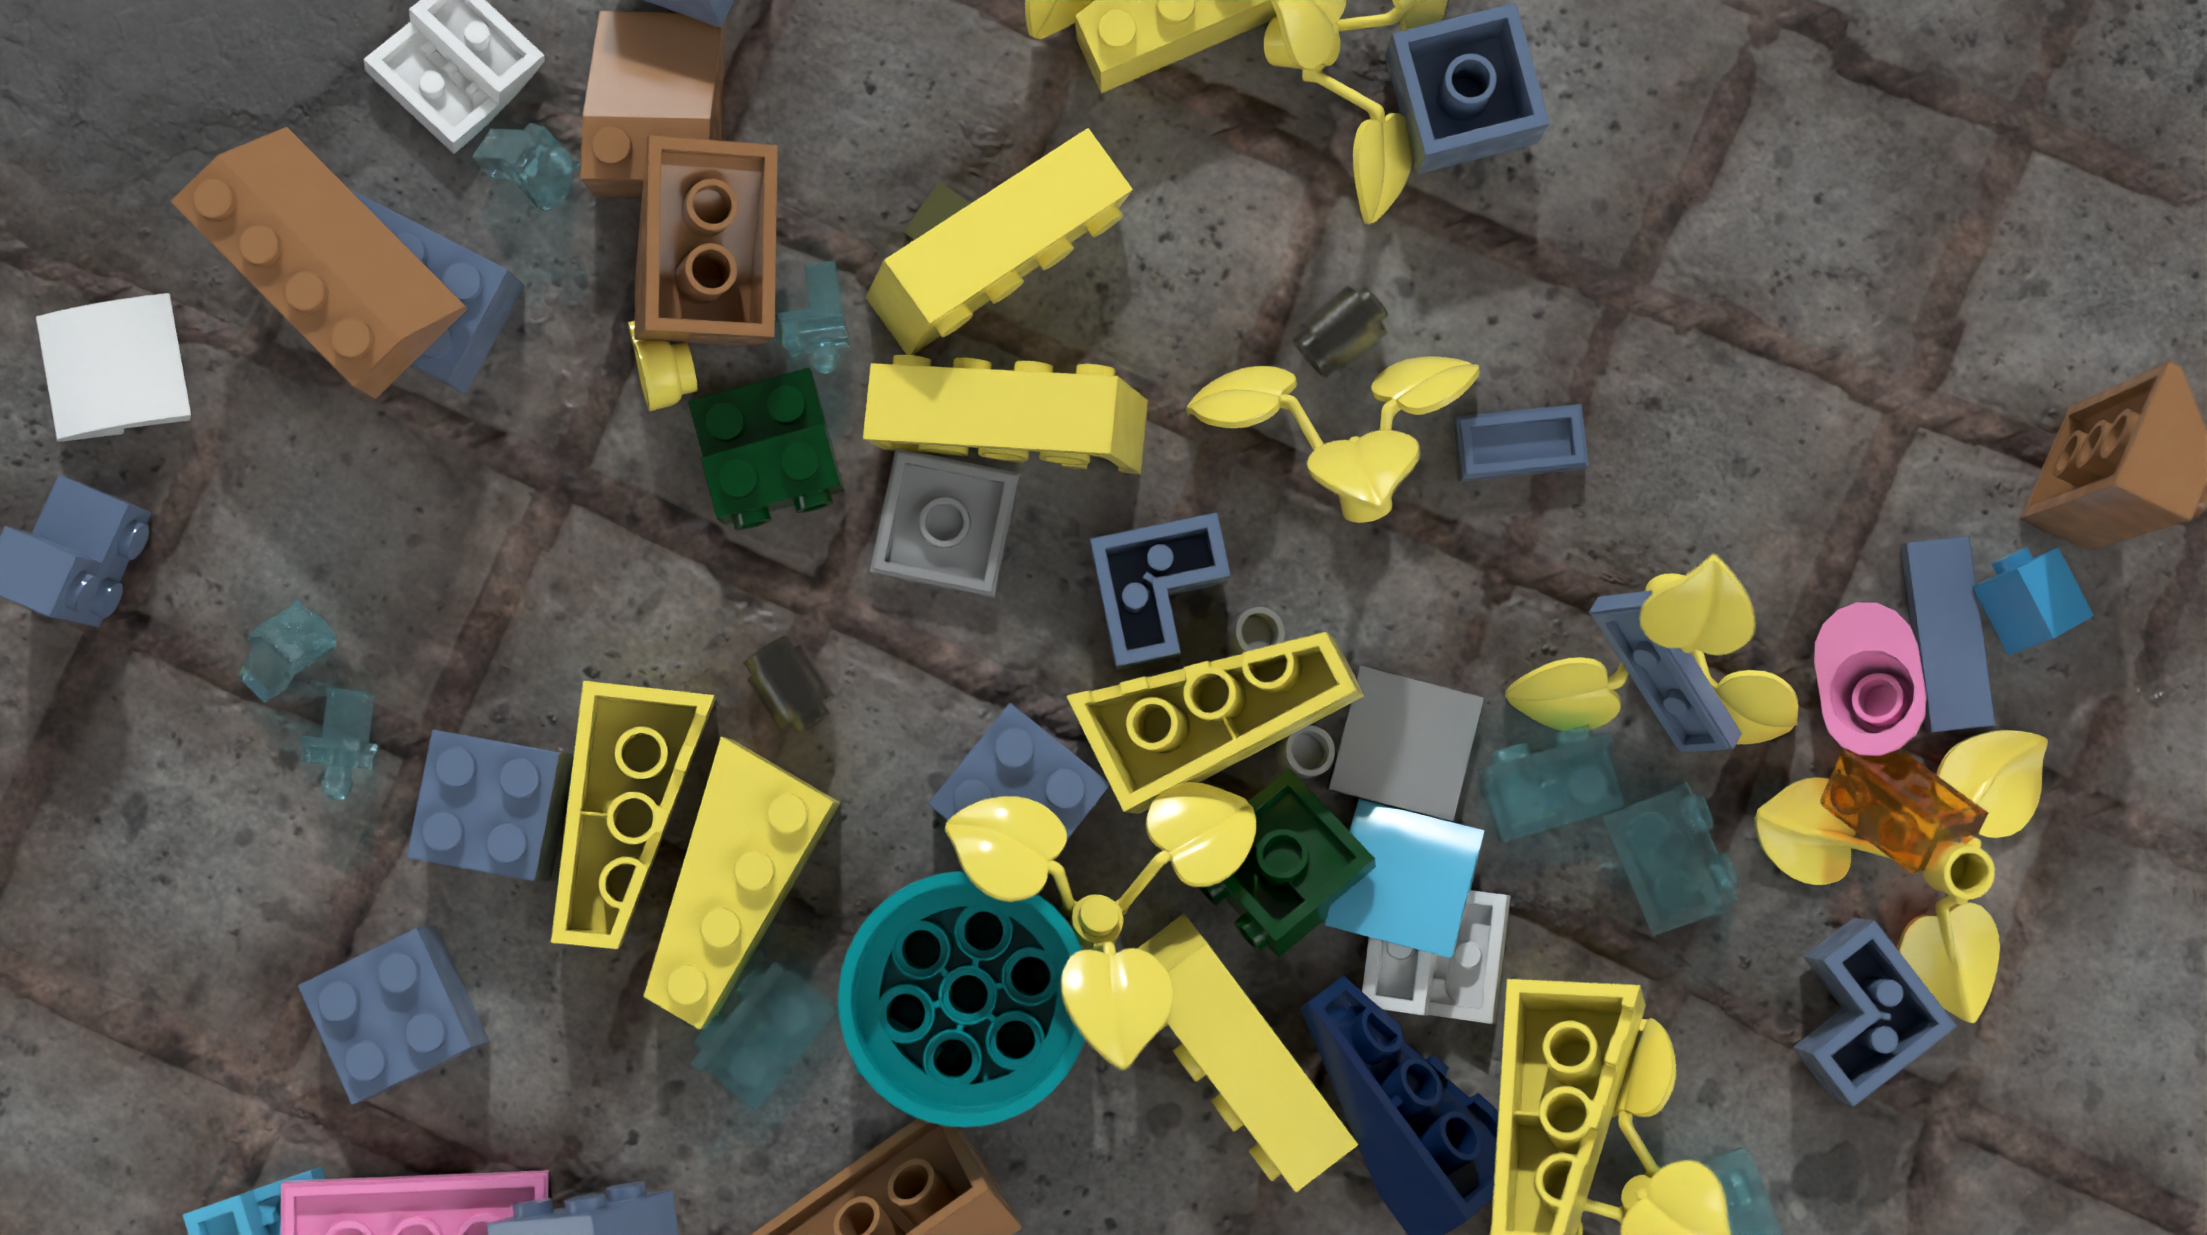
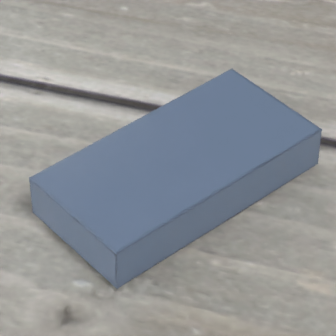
M1582 404L1456 416L1453 420L1460 482L1584 470L1589 467Z

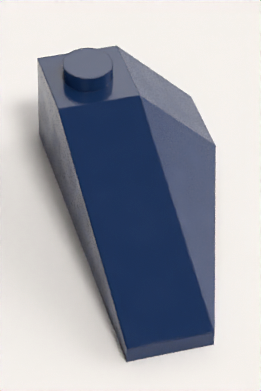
M1342 976L1300 1009L1380 1198L1407 1235H1445L1471 1219L1494 1197L1499 1112L1479 1093L1472 1097L1467 1096L1446 1077L1449 1067L1434 1054L1426 1059L1403 1040L1401 1025L1345 976Z

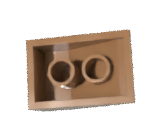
M599 11L582 116L580 179L594 197L642 198L648 135L721 141L725 21L722 27L718 28L677 12Z
M648 135L635 275L634 340L762 346L774 338L778 145Z

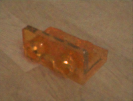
M1843 749L1820 798V803L1826 810L1911 874L1920 873L1926 869L1938 842L1979 834L1988 815L1986 810L1901 749L1882 756L1858 755L1848 749Z

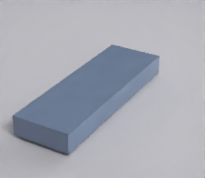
M1970 536L1901 544L1900 549L1910 624L1918 644L1926 689V711L1923 720L1925 733L1995 726L1979 601L1972 588L1976 585Z
M1642 591L1598 597L1589 611L1590 615L1679 752L1734 749L1742 733L1691 653H1684L1681 648L1660 646L1650 640L1642 630L1640 625L1641 607L1653 592Z

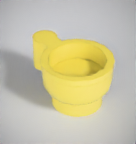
M635 321L628 322L640 383L648 410L655 411L656 409L672 406L680 401L683 394L697 392L696 374L688 343L683 342L671 345L665 340H634Z

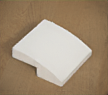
M420 0L409 9L410 22L364 58L365 71L455 154L488 125L520 92L545 62V55L486 0Z
M169 293L100 302L36 316L57 442L124 434V428L190 420L191 411Z
M1470 890L1452 958L1369 937L1362 992L1383 1010L1495 1024L1511 895Z

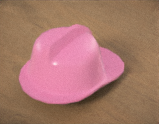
M1856 602L1837 610L1822 625L1815 641L1814 665L1822 715L1827 730L1841 747L1858 755L1882 756L1901 749L1917 734L1925 718L1926 711L1925 682L1918 644L1911 626L1897 611L1879 603Z

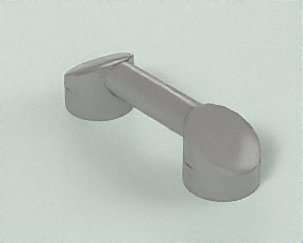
M1253 607L1237 616L1230 626L1228 645L1232 655L1236 656L1246 651L1282 643L1285 637L1284 625L1280 617L1268 608ZM1308 725L1275 744V757L1278 764L1284 771L1290 768L1299 778H1311L1324 773L1331 766L1335 756L1334 743L1329 734L1322 728L1314 725Z

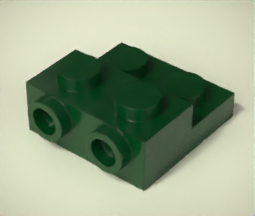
M810 367L688 401L703 456L700 459L717 520L722 524L733 523L735 530L758 527L772 521L770 514L772 511L793 505L795 506L796 513L815 511L833 504L831 495L845 491L815 379Z
M1290 768L1248 801L1255 812L1256 833L1251 849L1241 866L1230 877L1220 883L1198 887L1214 905L1217 906L1226 899L1236 910L1240 917L1234 921V925L1254 950L1260 952L1264 947L1268 946L1278 958L1328 917L1327 908L1376 868L1375 858Z

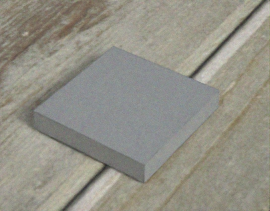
M896 448L870 567L871 574L995 599L1020 473Z
M1359 666L1356 679L1365 696L1348 705L1327 790L1453 822L1484 697Z

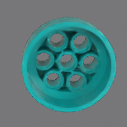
M964 871L947 872L913 882L888 897L869 915L854 936L846 953L838 987V1010L841 1030L847 1049L856 1067L877 1093L898 1109L918 1119L950 1127H976L1002 1122L1015 1117L1045 1099L1061 1083L1082 1049L1085 1039L1074 1025L1064 1006L1060 983L1063 970L1069 958L1075 953L1082 951L1083 947L1064 915L1040 893L1020 901L1007 902L997 900L979 890L969 880ZM978 912H990L996 915L1002 923L1003 936L1000 943L995 947L988 949L977 947L968 937V922ZM914 931H929L939 940L941 953L934 965L921 967L914 964L908 958L906 942ZM1025 957H1037L1044 961L1050 971V982L1047 987L1036 993H1028L1021 990L1013 978L1014 966L1019 960ZM972 975L983 981L987 988L988 998L986 1004L981 1009L966 1011L956 1005L952 997V987L957 978ZM911 994L922 1002L925 1008V1018L920 1027L904 1030L894 1024L891 1019L890 1008L896 996ZM1009 1021L1026 1023L1032 1029L1035 1036L1033 1048L1028 1053L1020 1056L1006 1053L998 1041L1000 1027ZM949 1039L964 1042L972 1054L971 1067L960 1074H951L944 1071L936 1059V1050L940 1043Z

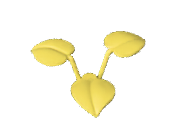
M1270 0L1277 16L1268 24L1264 36V53L1267 61L1273 66L1303 69V81L1318 83L1364 109L1370 116L1369 120H1365L1358 127L1353 147V170L1359 206L1364 224L1370 225L1376 222L1397 199L1410 174L1413 159L1406 120L1403 115L1398 113H1389L1385 116L1384 108L1380 104L1322 72V69L1325 66L1334 64L1338 58L1341 46L1339 32L1389 26L1399 21L1400 29L1404 31L1440 22L1444 17L1448 0H1392L1395 7L1388 13L1340 19L1347 0Z
M1436 356L1417 357L1397 362L1383 370L1371 385L1373 397L1378 401L1387 402L1381 410L1379 431L1368 433L1362 437L1353 436L1349 440H1338L1326 444L1322 442L1299 401L1294 396L1288 395L1297 386L1295 375L1277 367L1254 366L1225 374L1198 392L1189 402L1186 412L1187 416L1193 414L1200 421L1208 425L1222 428H1244L1271 418L1280 408L1288 410L1295 418L1314 450L1307 460L1308 471L1311 477L1327 489L1338 494L1342 514L1346 520L1365 523L1380 519L1391 511L1393 506L1392 493L1414 468L1420 456L1419 444L1415 438L1402 432L1392 431L1394 416L1401 409L1409 414L1422 415L1447 406L1459 398L1476 381L1480 375V368L1478 364Z
M1715 554L1711 555L1685 576L1673 573L1662 574L1648 582L1645 591H1652L1653 594L1641 607L1640 625L1642 630L1650 640L1660 646L1681 648L1684 653H1691L1742 733L1736 744H1756L1769 741L1788 733L1794 726H1798V698L1793 688L1779 676L1766 671L1743 670L1731 673L1717 683L1710 675L1704 653L1726 655L1735 652L1750 641L1755 630L1754 611L1745 589L1732 571ZM1581 657L1566 658L1543 665L1520 677L1507 688L1505 698L1520 712L1550 728L1566 732L1589 731L1607 724L1618 715L1621 708V699L1614 689L1624 685L1629 673L1622 662H1620L1616 672L1608 676L1605 666L1595 659Z
M1997 730L1968 737L1948 751L1938 767L1935 787L1938 796L1945 803L1957 808V811L1952 816V824L1961 840L1960 843L1951 840L1939 841L1933 844L1923 855L1854 837L1862 821L1861 807L1858 800L1849 788L1840 782L1820 777L1805 778L1794 782L1758 808L1754 818L1758 841L1766 856L1783 873L1800 882L1812 885H1827L1844 878L1851 864V848L1922 867V874L1927 884L1933 889L1948 895L1936 902V916L1921 915L1907 924L1901 934L1897 949L1943 1009L1963 1021L1975 1023L1989 999L1995 982L2000 942L1997 926L1991 915L1982 906L1968 902V899H1975L1984 895L1992 886L1995 877V867L1991 857L1984 850L1980 849V839L1972 836L1968 826L1979 835L2000 838L2015 834L2030 821L2038 806L2042 791V768L2048 740L2041 735L2029 732Z
M1185 782L1159 794L1151 803L1148 811L1146 830L1150 840L1163 851L1154 856L1119 900L1113 901L1109 897L1095 894L1086 896L1078 902L1073 899L1064 868L1054 861L1066 844L1067 833L1062 822L1049 808L1028 798L1011 796L989 798L967 806L952 816L945 826V833L955 848L963 871L969 880L986 895L1007 902L1025 900L1035 896L1044 887L1048 873L1053 876L1062 902L1060 912L1070 918L1069 924L1083 947L1082 951L1075 953L1069 958L1062 973L1060 984L1064 1006L1074 1025L1090 1046L1118 1069H1127L1146 1044L1164 1025L1172 1008L1174 990L1167 970L1148 952L1133 948L1116 953L1115 943L1123 927V915L1127 913L1129 906L1161 867L1170 860L1179 879L1192 887L1211 886L1230 877L1244 862L1254 841L1256 817L1252 805L1241 796L1204 783Z
M1653 1018L1642 1019L1612 1118L1618 1116L1619 1127L1644 1166L1646 1173L1645 1175L1635 1176L1626 1183L1621 1194L1623 1206L1618 1208L1587 1198L1583 1212H1591L1617 1220L1622 1224L1621 1235H1731L1726 1198L1717 1176L1705 1165L1690 1160L1674 1162L1663 1168L1659 1167L1633 1126V1115L1650 1117L1663 1109L1671 1096L1676 1078L1675 1053L1667 1031ZM1581 1220L1576 1235L1583 1234V1226Z

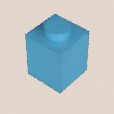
M2028 547L2015 551L1991 563L1996 575L1972 587L2007 655L2054 639L2094 616L2059 547L2032 557Z

